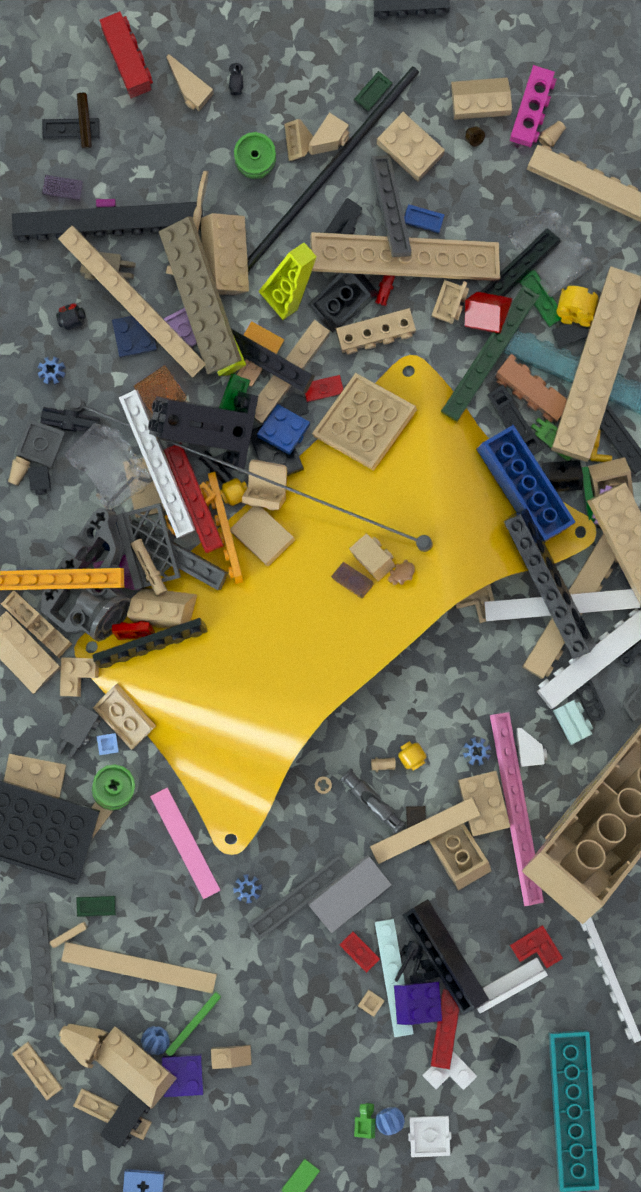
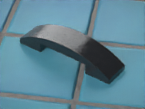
M501 385L487 394L505 427L515 426L533 456L542 451L544 447L524 420L505 386Z

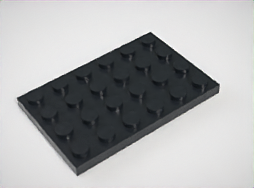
M0 779V861L78 885L100 810Z

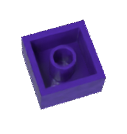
M426 981L394 985L397 1024L414 1025L442 1021L439 982Z
M202 1054L162 1057V1066L177 1078L165 1092L164 1097L204 1094Z

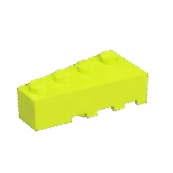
M302 243L287 254L258 291L282 320L298 310L317 257L305 243Z

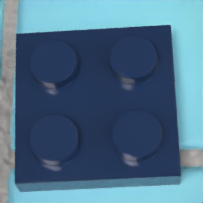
M133 316L112 320L120 358L157 350L155 338Z

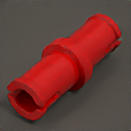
M394 275L383 276L382 282L379 283L380 289L375 301L376 304L387 306L390 291H393L394 288L392 286L395 279Z

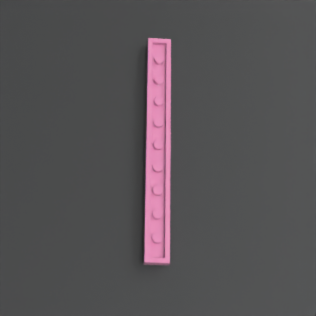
M507 712L490 715L524 906L544 903L542 889L522 872L535 855L510 714Z

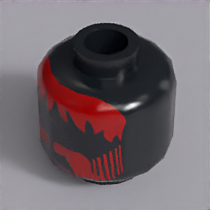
M76 303L60 307L56 318L59 326L68 331L81 327L86 314L83 307L79 308Z

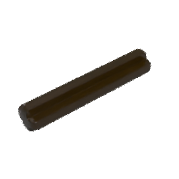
M82 92L77 93L82 148L88 149L92 147L87 94Z

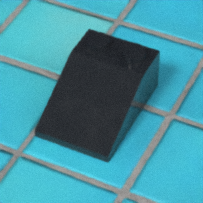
M339 273L309 303V306L333 333L336 331V328L341 327L367 306L379 292L364 274Z

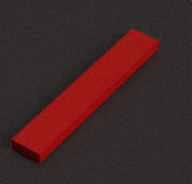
M176 445L164 449L205 553L208 554L223 547L224 544L185 449Z

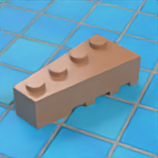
M511 354L498 370L495 376L496 382L500 386L504 385L505 388L511 389L513 391L512 394L517 399L521 400L523 398L527 401V406L532 410H539L543 413L542 417L545 420L556 423L562 416L567 399L553 387H545L546 382L537 375L532 376L530 368L525 364H517L515 362L516 357Z

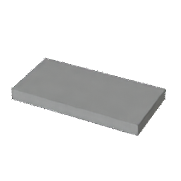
M367 855L307 904L327 929L333 933L389 888L391 883Z

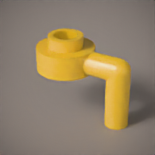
M599 429L590 460L596 462L612 461L611 455L597 454L600 441Z

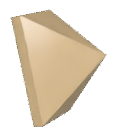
M300 119L286 123L285 132L289 161L305 157L309 151V143L313 135Z

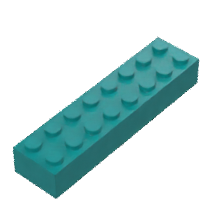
M589 1031L548 1032L558 1189L560 1192L599 1190Z

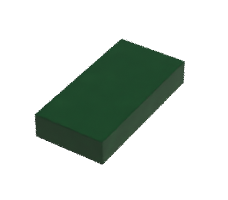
M378 71L354 98V101L369 112L393 83Z
M115 896L76 897L77 917L116 915Z

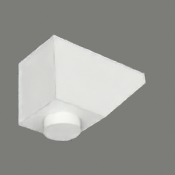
M516 728L520 767L545 764L544 760H547V750L543 749L542 744L522 728Z

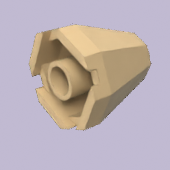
M68 1024L61 1029L59 1036H61L60 1042L81 1065L93 1068L94 1064L92 1062L98 1060L102 1041L109 1033L102 1029Z

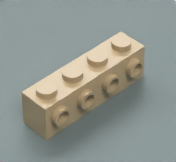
M410 308L336 328L342 353L346 352L347 355L358 352L357 349L365 347V350L374 348L376 344L381 342L384 345L390 344L399 337L402 340L413 337L412 334L416 332Z

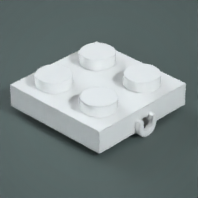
M449 1116L409 1117L410 1133H408V1141L411 1144V1157L450 1156L451 1132H449Z

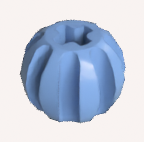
M49 357L44 358L45 364L39 363L37 367L42 369V371L37 373L39 379L45 377L43 382L49 384L51 380H53L54 384L59 383L57 378H64L65 372H61L62 369L66 368L64 363L58 364L59 358L53 357L52 361L49 360ZM48 368H54L55 373H49Z
M476 737L471 738L472 746L465 743L463 747L469 750L468 753H463L464 759L470 756L469 764L474 765V761L478 760V765H483L482 758L484 757L489 760L491 755L486 754V750H491L490 744L484 747L485 739L481 738L480 742L476 743ZM474 746L475 748L480 747L482 749L480 751L481 756H474L472 754L474 752Z
M249 874L243 875L245 878L244 882L237 878L235 883H238L240 887L233 888L234 893H241L237 897L239 901L246 897V903H252L251 896H254L256 899L261 896L255 890H262V884L256 886L255 881L259 879L254 876L253 880L249 881ZM247 883L248 886H253L251 894L243 892L244 884Z
M149 1027L142 1034V1047L150 1055H160L168 1049L170 1043L169 1034L162 1027Z
M396 1107L385 1108L376 1115V1126L384 1135H393L404 1127V1116Z

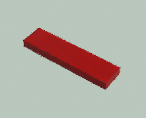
M447 989L442 991V1021L437 1023L431 1067L450 1070L460 1009Z

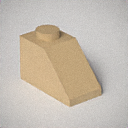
M251 1045L212 1047V1069L252 1065Z

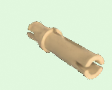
M142 539L132 542L130 545L145 571L146 580L152 585L156 596L166 592L167 588L161 580V573L154 566Z

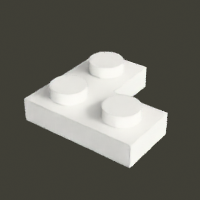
M454 1051L450 1070L430 1067L422 1074L435 1089L450 1076L464 1090L477 1077Z

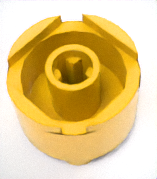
M567 286V290L563 288L561 291L556 312L562 318L561 322L565 324L575 322L589 327L594 318L599 297L595 292H593V295L588 293L587 288Z

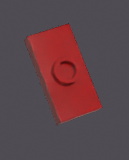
M340 375L313 381L307 393H305L307 402L340 395L343 391Z

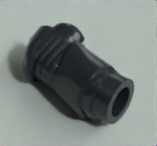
M232 63L229 67L231 72L229 89L231 95L234 96L241 95L243 89V75L241 74L243 66L239 63Z

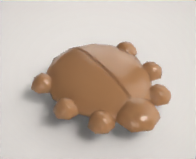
M404 560L402 564H396V569L391 570V575L388 577V581L390 583L393 582V585H397L398 582L402 585L405 581L412 580L415 567L408 560Z

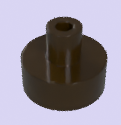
M474 126L466 130L465 140L471 146H479L484 141L485 132L480 127Z

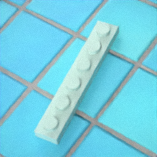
M394 918L376 921L375 927L394 1037L414 1034L412 1025H399L396 1019L394 985L405 984L402 973L398 982H395L402 963Z

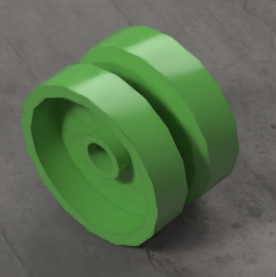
M258 132L247 133L242 136L234 149L237 169L242 175L251 179H260L269 175L274 169L276 162L275 146L271 139L265 134Z
M116 764L107 765L100 769L94 776L91 789L92 796L97 805L110 811L120 810L127 806L134 794V777L125 767ZM115 786L117 789L113 791V788L109 789V787Z

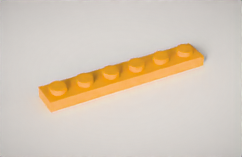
M215 472L209 473V481H205V483L216 495L215 499L211 502L212 510L216 509L217 515H214L216 526H220L222 530L219 534L226 546V549L223 550L225 561L229 560L231 565L227 567L229 576L234 578L235 584L243 583Z

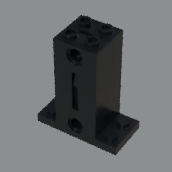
M238 391L234 398V410L156 396L152 403V419H150L148 424L149 434L169 440L227 449L223 455V461L245 469L259 396ZM224 465V467L236 470L234 468Z

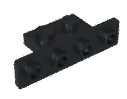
M347 198L324 233L353 235L356 230L354 226L357 223L355 220L360 214L362 207Z

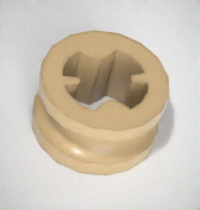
M320 777L315 782V789L321 794L328 793L332 788L331 780L327 777ZM321 780H326V784H329V788H325V791H321V787L318 786V782H322Z

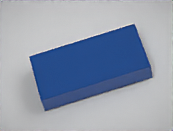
M408 204L404 219L406 225L439 234L444 214Z

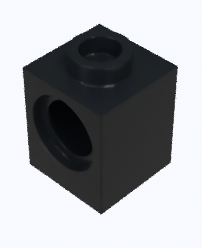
M48 466L28 468L30 491L36 495H45L47 491H51Z

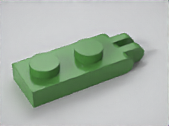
M537 418L536 422L541 427L539 428L532 424L531 428L536 431L535 435L549 448H552L558 428L548 420L544 422ZM557 453V454H558L560 457H562L565 461H570V459L572 458V457H569V456H566V455Z

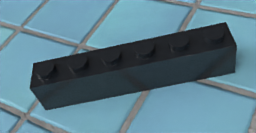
M427 899L404 913V919L462 1014L465 1015L488 1001L489 998L430 901Z

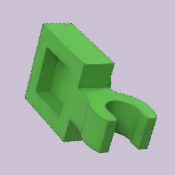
M360 1104V1116L355 1117L354 1137L375 1138L376 1118H371L374 1112V1104Z

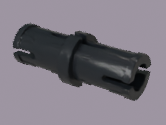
M208 450L204 452V454L212 456ZM204 456L198 458L208 467L210 473L215 472L216 477L222 483H226L234 478L222 466L223 464Z

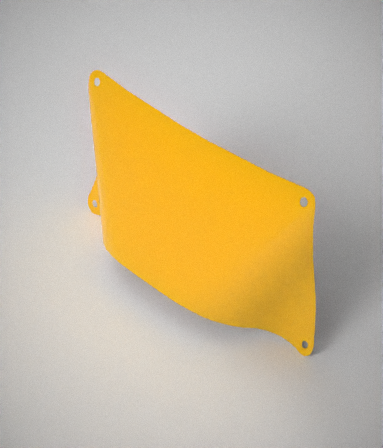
M407 355L399 359L375 383L415 405L417 411L374 471L317 439L299 456L304 470L287 476L286 486L414 538L427 535L433 542V546L429 551H420L416 541L286 490V500L279 510L262 508L289 532L295 541L269 566H266L231 533L243 583L235 584L234 578H230L228 573L222 589L216 590L179 569L180 578L163 582L167 591L197 595L190 621L201 618L206 624L208 632L203 633L199 637L185 639L178 644H170L161 650L150 651L143 656H135L126 662L112 664L108 668H99L98 678H91L105 694L115 684H118L156 725L147 736L173 768L196 806L214 845L224 854H239L248 846L269 813L292 762L311 735L339 705L373 678L455 604L499 579L528 571L504 523L516 511L476 450L483 442L489 439L488 436L478 426L467 408L458 422L441 412L454 391L419 356ZM406 366H412L415 369L414 374L410 377L403 375V369ZM566 503L564 504L574 518L575 523L545 542L554 563L567 559L588 548L595 541L596 527L593 521ZM246 504L228 520L230 529L253 506ZM579 526H583L586 530V535L583 538H578L575 534V530ZM366 533L371 538L376 537L382 544L380 548L383 551L387 549L393 555L392 561L395 566L396 564H402L404 560H408V562L414 565L415 571L412 575V580H407L402 585L400 582L397 585H393V582L390 583L388 581V577L391 575L389 571L382 579L377 581L353 556L349 548ZM199 543L191 550V552L227 572V567L231 566L229 560L225 561L223 550L226 549L225 543H223V547L208 554L205 553L202 543ZM171 566L164 574L167 576L175 575L173 567ZM151 585V586H148V587H145V588L153 589L152 585ZM128 616L124 620V622L133 623ZM153 627L155 633L166 629ZM85 632L75 644V657L93 658L92 655L136 639L118 640L112 634L105 640L98 642ZM91 641L96 642L98 645L97 650L93 653H88L86 645ZM226 835H236V843H226Z

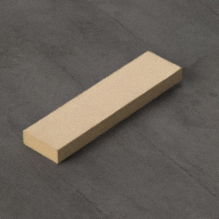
M82 1088L73 1107L108 1123L119 1106ZM140 1117L139 1119L142 1120L136 1131L132 1129L130 1134L144 1140L152 1122Z

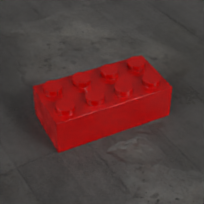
M121 11L100 19L103 34L130 98L151 91L152 77L148 67L144 69L146 66L141 50L137 51L139 48L134 33L130 34L132 31L127 16L123 17Z

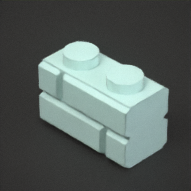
M573 700L553 710L570 745L592 734L590 730L593 727L589 719H584L582 715L584 709L580 702L576 703Z

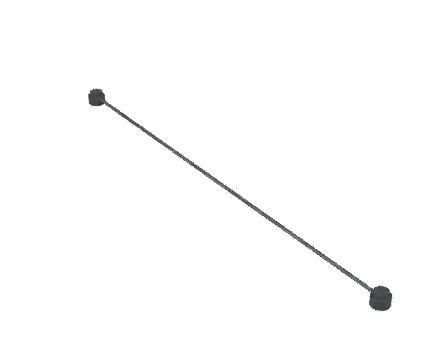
M73 397L69 402V406L73 411L81 413L86 409L131 427L127 422L87 407L81 397ZM158 437L161 440L416 541L418 549L422 552L429 551L433 546L431 538L427 535L414 538L172 440Z

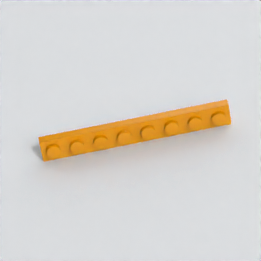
M124 568L0 571V590L124 588Z

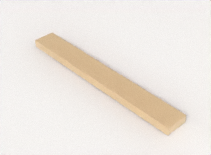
M65 942L61 960L63 962L212 994L217 974L70 942Z

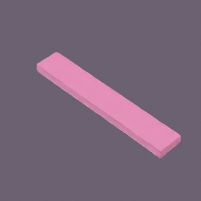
M168 787L150 796L202 898L205 899L220 891Z

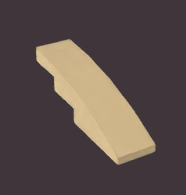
M13 590L1 603L5 609L58 658L72 645L69 640L16 591Z

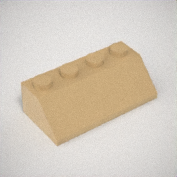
M6 611L0 617V660L35 694L61 667L9 612Z
M114 1027L102 1041L97 1062L153 1109L177 1078L117 1027Z

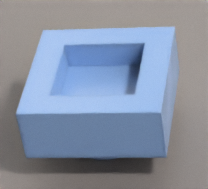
M116 733L97 736L99 755L119 752Z

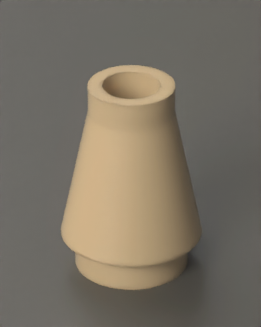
M557 121L540 133L538 137L539 142L542 145L553 147L566 129L565 125L561 121Z
M16 456V459H13L8 482L19 486L20 481L28 472V468H30L31 461Z

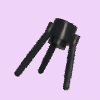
M412 941L404 945L400 952V957L404 955L406 959L397 973L395 982H398L410 959L413 961L416 959L413 975L417 974L416 970H419L420 961L424 955L421 953L423 948Z

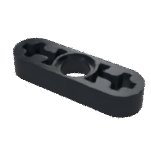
M590 679L587 681L590 686H586L581 690L578 688L576 691L589 719L599 721L604 717L605 709ZM586 689L591 690L594 695L589 701L585 700L582 695ZM597 700L598 704L594 705L596 709L601 710L599 713L600 717L592 716L593 708L592 706L588 708L586 704Z

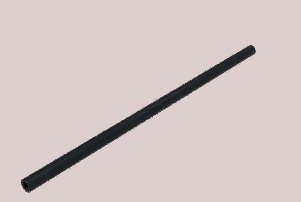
M412 66L247 258L248 272L418 75L419 71Z

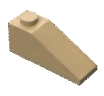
M168 54L167 62L186 100L185 104L192 110L196 108L200 111L214 94L213 89Z

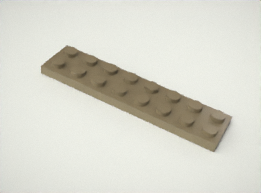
M186 217L159 231L202 360L206 364L205 369L207 374H213L241 361V357L193 217Z

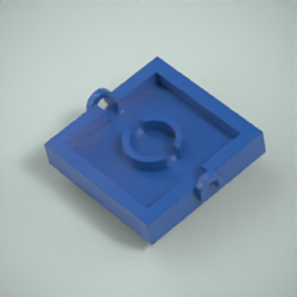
M277 404L270 416L267 417V420L264 421L263 426L257 433V437L290 455L296 445L302 442L303 435L309 428L310 422Z

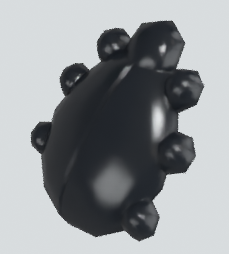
M294 392L291 393V397L283 400L285 405H281L300 417L304 413H309L306 399Z

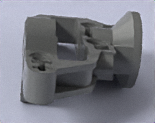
M103 508L97 509L88 519L79 535L70 536L65 541L63 550L67 553L56 570L87 569L91 562H96L103 554L104 547L102 544L104 541L109 544L110 552L99 569L120 568L119 564L124 553V546L116 526L117 515L115 511ZM94 530H96V536H95V537L93 536V531H94ZM88 588L78 597L74 608L65 619L59 614V610L70 595L71 589H44L42 592L41 612L65 632L85 631L98 642L105 640L113 634L112 624L124 622L131 599L117 588H104L103 591L100 588ZM81 614L83 615V621H82V622L80 621V616H81Z

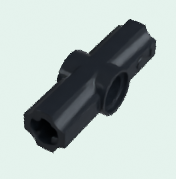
M43 407L40 423L60 427V429L66 431H82L97 434L100 418L83 415L73 410L64 409L62 411Z

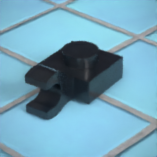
M499 1037L491 1053L496 1058L490 1070L498 1073L503 1061L509 1064L517 1046Z

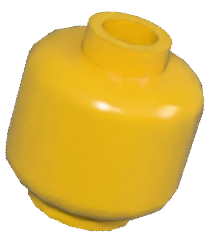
M234 478L222 484L220 493L225 504L229 503L230 506H235L242 502V496L248 487L245 481L241 483L238 478Z
M409 741L400 747L402 751L399 752L398 757L406 769L414 771L426 763L424 760L427 758V755L419 743L412 744Z

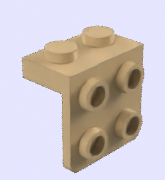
M444 280L431 317L453 324L454 320H458L463 308L460 303H465L469 288L466 287L467 282L464 281L462 286Z
M259 460L250 461L249 472L286 486L287 467L285 465ZM249 475L248 489L242 496V503L253 507L261 506L269 510H279L286 500V489Z

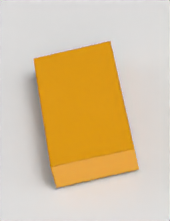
M252 321L244 333V336L276 354L285 341L283 338Z

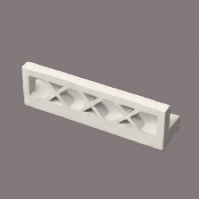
M534 958L484 986L483 990L489 1000L477 1007L478 1012L482 1013L548 976L538 958Z

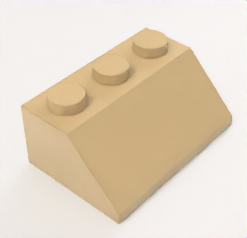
M508 78L451 82L454 120L511 115L512 103Z
M142 588L132 597L127 616L133 623L146 621L152 627L168 629L191 620L197 595L166 591L156 596L154 589Z

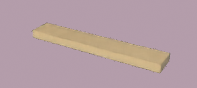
M471 797L370 846L378 864L481 815V812L474 798Z

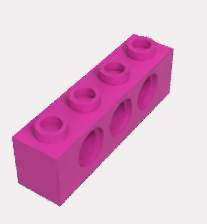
M533 65L509 141L531 147L533 142L537 143L540 132L536 130L538 124H543L545 114L542 111L544 107L548 108L551 96H548L549 89H554L557 80L553 78L554 71ZM542 86L545 91L538 93L535 87ZM535 103L539 109L533 111L529 108V105ZM525 121L532 122L533 127L526 128L523 125V123Z

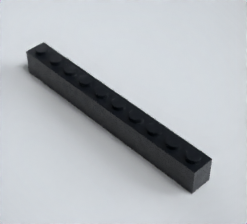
M197 202L12 213L13 237L18 242H28L29 239L37 238V241H46L50 237H56L59 240L58 238L71 226H74L85 238L86 235H94V237H104L105 234L123 236L124 233L132 232V235H141L145 231L159 234V231L186 217H193Z

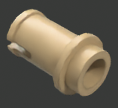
M375 757V759H371L372 771L395 770V758L378 759Z

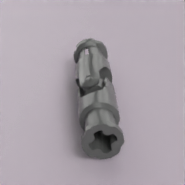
M352 768L340 779L367 808L373 810L375 816L382 823L385 822L393 830V834L406 823L394 814V810L388 804L380 801V796L364 780H360L353 773ZM365 791L371 792L373 794V796H371L367 800V802L363 799L362 796L363 792Z

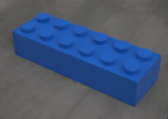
M514 425L486 440L476 449L516 513L526 508L528 509L544 543L575 523L574 518Z

